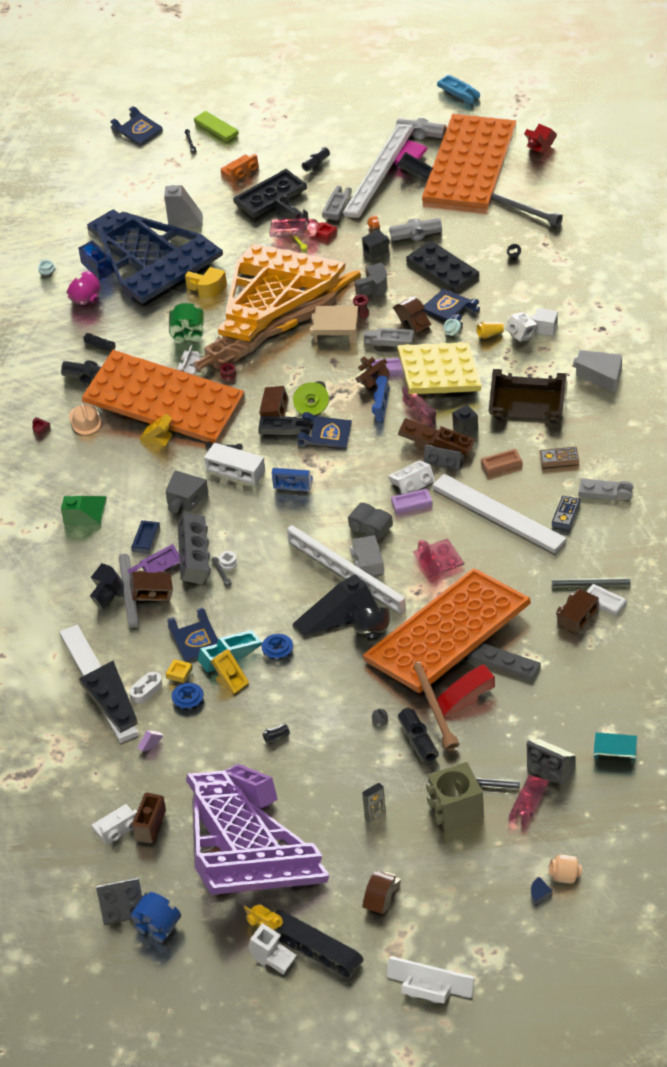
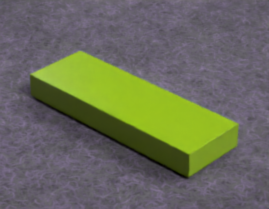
M206 110L194 117V123L226 142L239 135L238 129Z

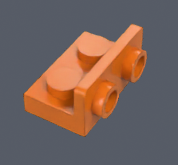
M245 154L220 169L221 174L234 183L259 168L258 156L256 154L252 156Z

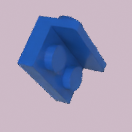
M272 468L273 489L311 490L313 476L310 475V470Z

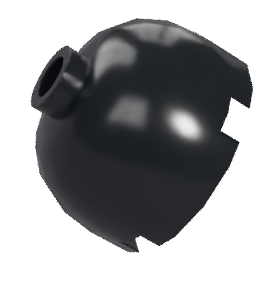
M380 607V611L374 608L353 610V612H350L352 627L357 633L366 635V639L378 638V634L383 633L389 626L390 609Z

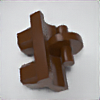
M362 357L360 359L362 364L358 369L360 371L366 369V371L356 377L355 380L357 383L361 382L369 389L376 384L371 376L374 372L378 376L390 374L386 367L388 362L384 358L372 366L371 364L375 362L373 357L370 359Z

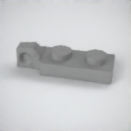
M378 328L375 331L365 330L363 338L364 343L384 346L412 345L414 331Z

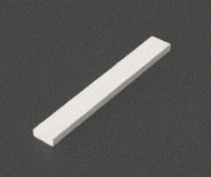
M397 124L343 211L344 217L359 218L412 133V125Z
M443 474L433 484V490L554 554L566 543V537L446 474Z
M293 525L287 528L289 543L345 579L356 574L367 585L374 598L401 615L406 611L405 597Z
M78 624L59 631L82 676L101 667ZM104 714L119 743L138 736L135 726L120 733Z

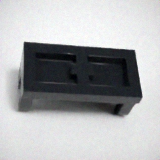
M283 196V203L279 198L274 199L276 214L296 229L310 222L308 211L303 209L302 213L289 204L287 196Z

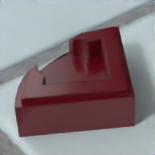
M38 417L33 419V433L36 437L41 438L51 428L49 422Z

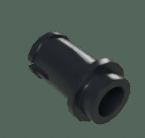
M283 723L275 728L265 729L262 735L267 744H273L275 740L290 735V730L287 724Z

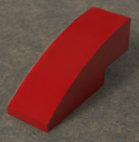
M482 664L452 684L436 699L444 718L478 702L479 695L495 688V676Z

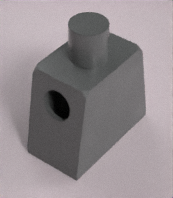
M175 470L165 492L167 504H169L168 510L172 513H177L180 508L191 511L208 494L207 479Z

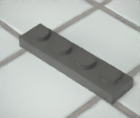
M481 643L464 657V659L484 664L485 666L530 681L534 680L541 668V662Z

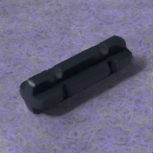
M86 333L83 337L84 342L108 351L116 348L114 341L96 335L93 336L90 333Z

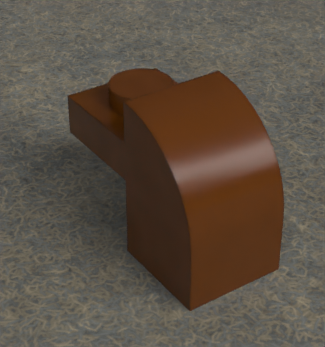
M411 296L393 307L401 323L407 320L415 334L432 325L423 310L425 306L415 296Z
M375 870L367 884L362 908L383 914L390 907L392 893L400 888L401 879L396 878L392 873Z

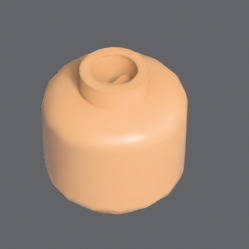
M557 855L554 859L550 860L549 876H552L554 882L573 884L577 878L581 877L582 865L578 864L576 857Z

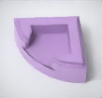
M147 730L138 745V749L143 752L152 749L160 742L163 735L159 732Z

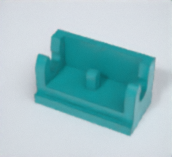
M595 732L594 758H598V755L631 757V761H636L637 735Z

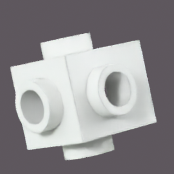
M521 312L509 317L505 330L513 338L521 342L532 338L537 323L529 318L528 314Z

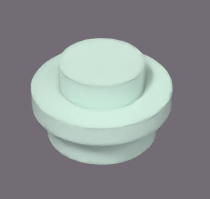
M42 260L39 263L38 271L40 274L50 275L55 271V265L51 260Z
M448 319L443 326L445 333L448 336L456 335L461 328V323L457 319Z

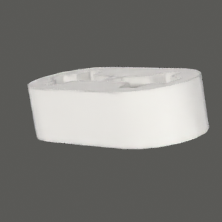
M158 672L147 673L130 688L129 692L132 702L136 704L144 703L162 688V678Z

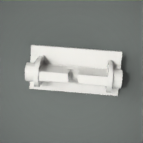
M190 345L188 351L184 350L181 360L184 362L179 363L177 370L194 375L196 367L193 363L199 360L201 356L199 352L191 351L192 345Z

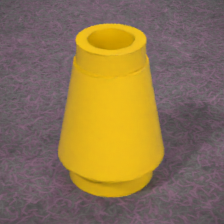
M481 322L476 326L477 336L487 339L504 333V325L502 322Z

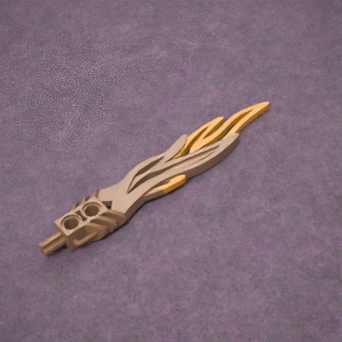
M357 270L339 276L338 284L330 293L324 291L300 304V306L276 317L265 329L259 331L250 342L227 336L217 337L215 342L204 347L205 356L195 361L193 365L197 371L208 365L218 369L222 364L239 360L253 352L268 337L284 332L296 326L299 322L312 318V313H315L316 306H331L337 301V292L360 277L361 271Z

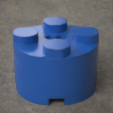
M146 892L132 911L130 918L136 924L134 926L136 931L141 934L147 932L157 942L163 943L180 920L181 913L176 906L172 909L168 905L170 901L154 892H149L147 895Z

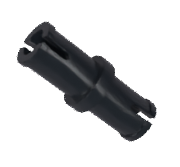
M322 147L317 153H312L310 158L301 164L302 169L309 172L313 167L319 166L326 157L330 156L329 149Z

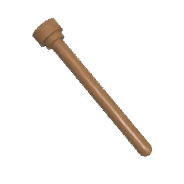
M416 662L414 663V669L442 732L443 741L441 743L445 751L454 750L460 745L458 738L453 733H450L422 664Z

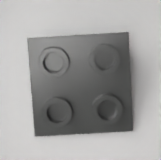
M139 878L96 886L104 924L131 919L132 911L142 898Z

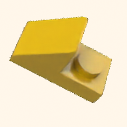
M165 414L147 426L139 439L142 442L166 446L172 436L168 431L170 427L168 424L172 418Z
M229 649L224 650L210 660L219 674L215 679L232 694H235L249 683Z

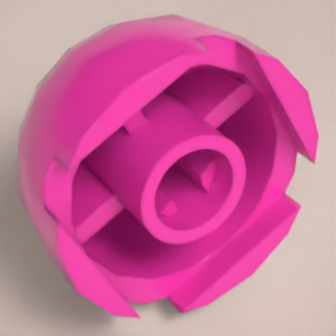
M85 271L81 273L82 277L79 280L75 278L71 282L66 292L69 295L67 297L72 302L81 306L97 302L101 290L98 278L91 271Z

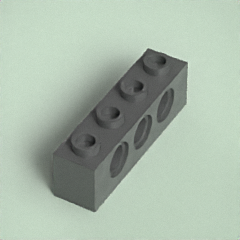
M183 512L177 524L180 579L203 585L206 577L208 578L211 572V567L208 565L210 553L207 550L209 539L206 535L208 525L206 524L205 516Z

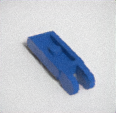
M385 375L378 376L376 380L378 390L374 393L375 404H372V415H375L376 422H384L389 386L387 385L388 380Z

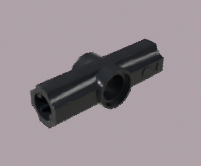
M91 360L85 361L84 364L63 361L61 376L78 378L85 384H91L102 366H98L96 362Z
M409 707L402 709L398 714V720L409 738L410 746L415 748L423 763L429 764L434 762L439 757V752L427 733L426 725L420 721L414 709Z

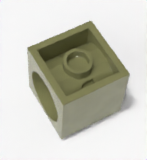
M468 762L428 774L426 789L429 797H427V802L430 809L434 808L436 822L438 825H442L444 831L484 819L483 791Z

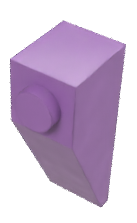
M236 764L224 770L231 781L241 788L247 799L255 806L266 808L278 800L272 777L241 764Z

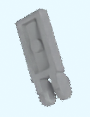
M336 186L322 211V218L339 220L350 199L351 187H347L345 192L342 193V186Z
M581 478L578 496L613 501L630 500L632 497L631 491L634 486L631 482L626 481L614 482Z

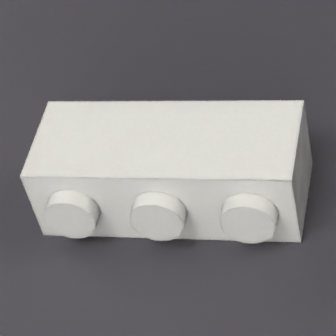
M217 443L212 445L204 457L207 471L253 485L257 484L265 472L264 457Z

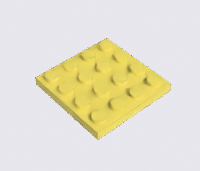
M469 343L406 344L398 346L397 352L409 394L481 391L482 385Z

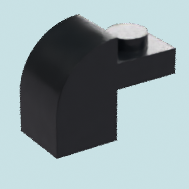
M101 563L90 577L97 586L90 597L98 608L104 610L114 595L121 596L124 591L123 580L114 568Z

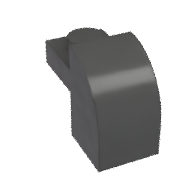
M382 263L365 267L366 277L354 281L356 295L367 296L373 293L377 297L383 295L388 288L385 267Z

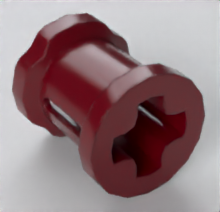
M356 295L353 298V304L358 306L359 318H365L369 315V309L367 308L368 297Z

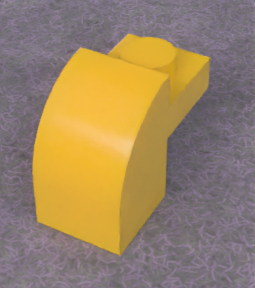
M212 267L207 270L204 276L189 271L185 275L187 289L197 291L200 298L214 297L221 293L227 285L225 271Z

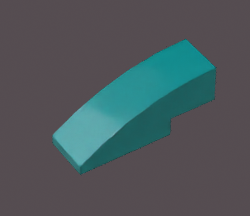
M252 630L218 638L216 645L200 648L198 662L207 673L212 672L216 669L210 660L224 650L229 649L235 660L238 661L261 646L262 641Z

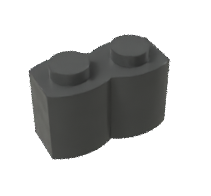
M360 502L348 516V523L353 531L365 533L367 536L375 535L376 539L381 540L393 526L392 515L388 512L375 509L367 503Z

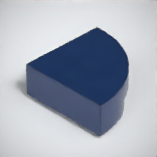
M537 877L531 885V900L535 906L552 895V889L540 877Z

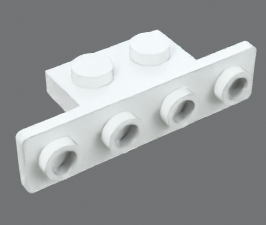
M390 957L388 960L387 977L404 982L401 989L402 994L409 995L412 998H423L433 1003L443 1004L450 993L471 998L473 995L475 981L473 976L396 957Z

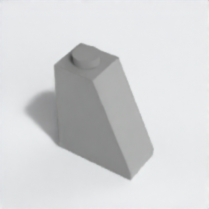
M182 185L165 186L164 199L168 225L179 228L202 227L203 213Z
M579 350L578 356L574 357L573 368H576V376L617 393L622 371L623 354Z

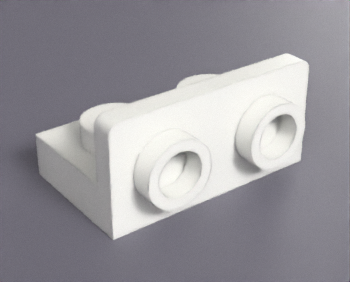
M420 460L388 476L390 483L399 486L401 494L417 491L435 482L430 464Z
M125 804L92 824V830L105 845H108L118 840L127 832L132 831L131 823H133L137 810L132 811Z

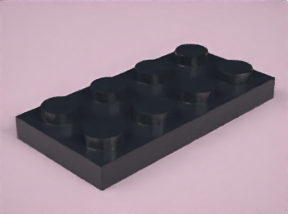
M286 168L233 197V200L242 210L251 217L256 218L275 207L274 199L279 198L283 203L284 195L290 199L306 190L307 184Z
M432 240L406 256L407 263L453 293H456L479 277L478 270Z

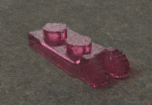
M304 218L272 220L269 235L270 237L315 236L317 234L318 220Z
M407 386L402 387V393L404 394L402 397L403 402L427 426H435V409L426 404L424 399L417 394H409Z
M529 775L509 813L508 821L513 823L518 814L521 813L523 814L521 826L526 827L545 795L549 781Z

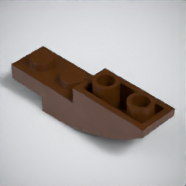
M407 418L404 419L398 432L399 436L415 441L414 447L425 450V445L461 452L464 455L470 453L475 442L474 438L441 426L439 430Z

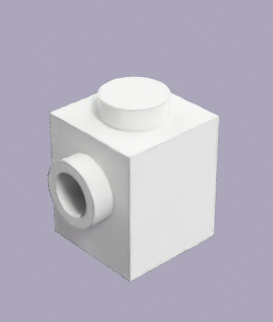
M537 308L535 314L531 315V319L537 323L534 333L554 336L558 326V311Z

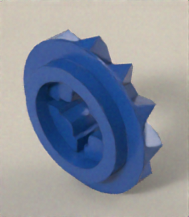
M272 634L264 639L261 648L263 654L268 656L269 660L275 658L278 661L281 657L286 659V656L292 653L293 642L287 635ZM281 645V649L278 648L277 650H274V647L277 648L278 646Z
M183 683L173 690L171 697L175 707H180L182 710L185 708L191 710L193 706L198 707L199 703L203 702L204 693L202 688L195 683Z

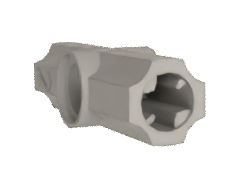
M397 118L396 126L397 124L412 125L413 131L411 134L416 139H423L425 136L443 139L447 129L445 124L432 123L426 118H418L417 120Z
M440 217L423 221L413 218L407 224L389 227L391 241L408 238L419 241L425 235L443 232Z

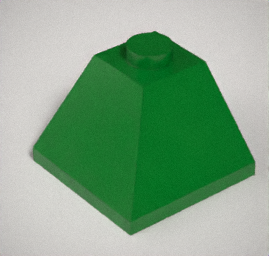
M64 495L61 506L64 525L101 526L107 497Z

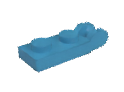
M449 74L437 82V87L463 99L465 103L472 104L474 98L479 99L481 97L478 90Z

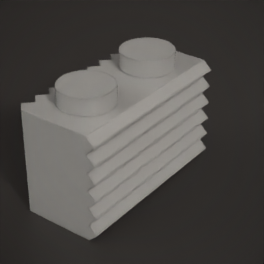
M375 535L353 539L350 553L352 558H356L354 565L371 576L384 574V562Z

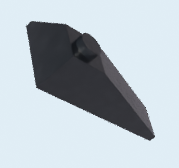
M354 574L338 583L293 623V627L305 638L327 632L328 628L339 626V628L345 627L346 623L351 622L350 612H353V610L374 608L379 611V608L367 585Z

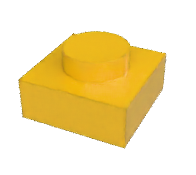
M174 659L166 672V678L185 683L193 670L192 664Z

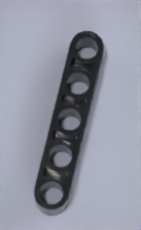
M278 909L275 911L276 914L282 917L283 923L274 931L281 935L279 941L346 978H350L363 963L362 955L355 949L283 910Z

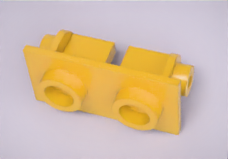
M255 905L252 909L244 907L247 913L246 919L252 927L256 926L259 928L263 923L272 930H275L283 923L280 915L271 912L263 905Z

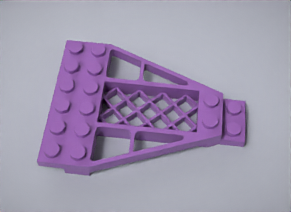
M225 771L187 774L186 782L194 793L192 798L194 868L211 895L328 883L329 874L320 863L322 854L315 844L305 843L251 803L241 788L231 781ZM199 819L203 822L211 836L200 837ZM283 839L290 845L279 846L276 840ZM217 846L221 852L200 854V847Z

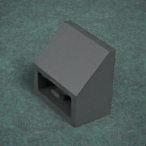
M540 739L527 741V770L564 786L576 769V755Z

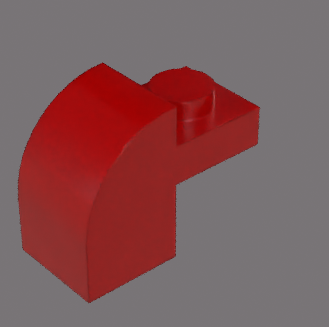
M538 123L535 131L526 129L524 132L528 139L526 147L540 153H545L557 137V133L552 128Z

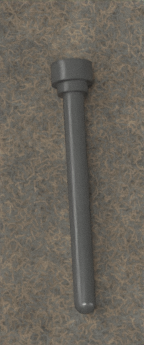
M496 193L491 195V199L546 219L552 226L559 227L562 223L563 215L560 213H547Z

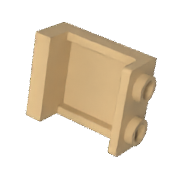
M316 306L315 313H312V324L314 325L310 326V335L314 336V342H318L319 335H349V342L357 343L359 326L358 306Z

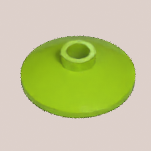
M308 382L299 386L293 395V405L300 414L309 412L315 416L319 415L327 408L329 403V395L326 388L315 382ZM310 400L315 401L313 404H309Z

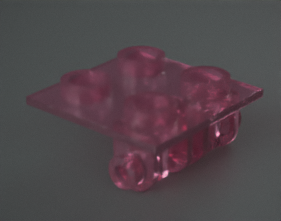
M448 538L431 545L427 541L420 540L418 542V549L413 551L429 578L465 564Z

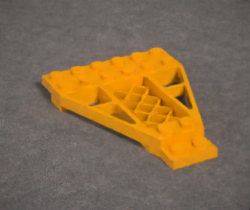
M252 244L236 263L226 309V320L218 328V335L250 342L259 331L265 329L276 317L324 291L330 293L338 284V277L345 270V263L304 253H295L290 250ZM241 273L250 276H255V278L246 279L239 277V275ZM237 286L246 287V288L235 298ZM302 287L311 288L307 291L300 290Z

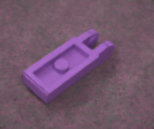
M171 544L143 559L139 564L127 571L130 574L138 571L141 567L144 572L164 571L180 562L179 553L174 544Z

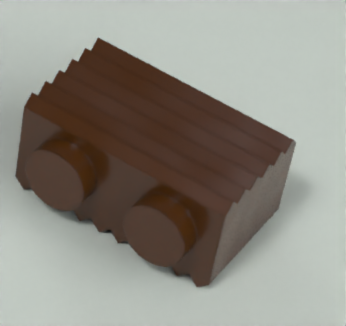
M162 571L132 572L130 578L132 600H159L160 602L167 600L169 602L173 591L171 573H164Z
M581 588L575 593H571L567 603L557 609V624L579 634V631L583 629L599 610L598 596L592 595L587 591L585 592Z
M144 793L137 813H135L136 816H134L133 823H131L136 841L151 844L154 842L166 813L164 796Z

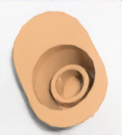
M81 404L69 413L72 427L78 434L91 435L97 432L101 426L98 411L91 405Z

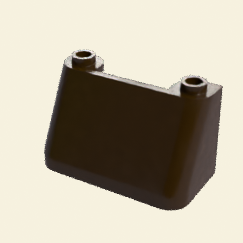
M493 369L489 414L494 419L506 417L548 420L551 423H558L559 420L563 419L568 387L567 374L557 373L556 378H553L551 375H548V378L512 376V373H508V376L502 374V369Z

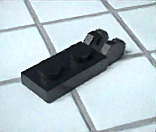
M261 416L258 433L296 434L297 436L299 433H305L309 435L311 421L308 418Z

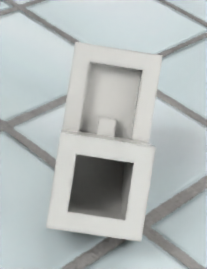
M262 923L250 939L249 951L262 966L265 967L268 964L284 975L295 961L297 955L279 944L281 935Z

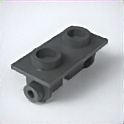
M425 445V463L460 470V462H463L464 455L461 452Z

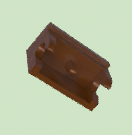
M284 386L265 387L259 410L260 416L285 417L289 397Z

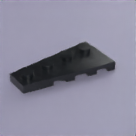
M114 661L79 678L82 687L120 733L138 724Z

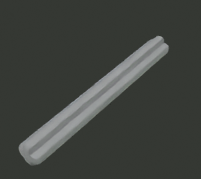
M125 553L119 555L121 578L124 582L123 592L127 620L130 628H137L139 621L136 600H132L130 589L132 573L129 574L127 571L131 568L129 555Z

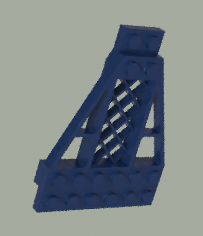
M112 209L87 224L88 230L96 235L102 244L122 293L132 301L136 299L142 304L185 279L188 271L195 273L223 256V250L202 234L124 211L119 213ZM151 228L156 229V230H160V231H163V232H166V233L163 234V235H159V234H157L155 231H153ZM176 236L191 240L178 248L168 242ZM137 249H146V251H137ZM149 249H158L157 251H149ZM110 250L120 257L121 260L115 262ZM128 264L138 271L125 280L122 279L119 270Z

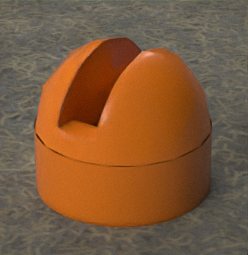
M377 215L371 216L367 220L370 229L381 228Z

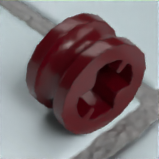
M232 363L222 364L220 366L221 378L224 380L234 379L236 377L235 365Z

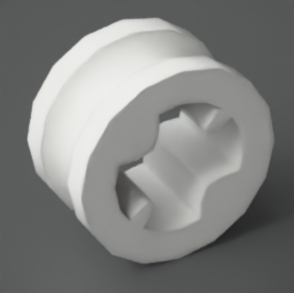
M225 551L220 554L219 561L222 569L232 570L237 566L234 552Z

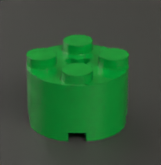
M181 303L174 306L172 311L170 310L169 334L174 338V342L183 343L187 340L201 341L204 334V311L200 307L198 309L194 307V304Z

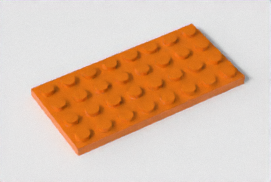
M452 114L436 156L433 170L425 186L422 202L488 209L491 195L496 188L516 129V120Z
M112 350L83 394L82 402L150 424L168 414L172 418L168 424L170 426L168 430L202 441H210L214 444L218 442L243 400L245 391Z
M473 568L364 653L363 659L373 667L420 693L423 691V688L414 669V663L420 662L422 664L428 681L432 684L531 604L530 597Z

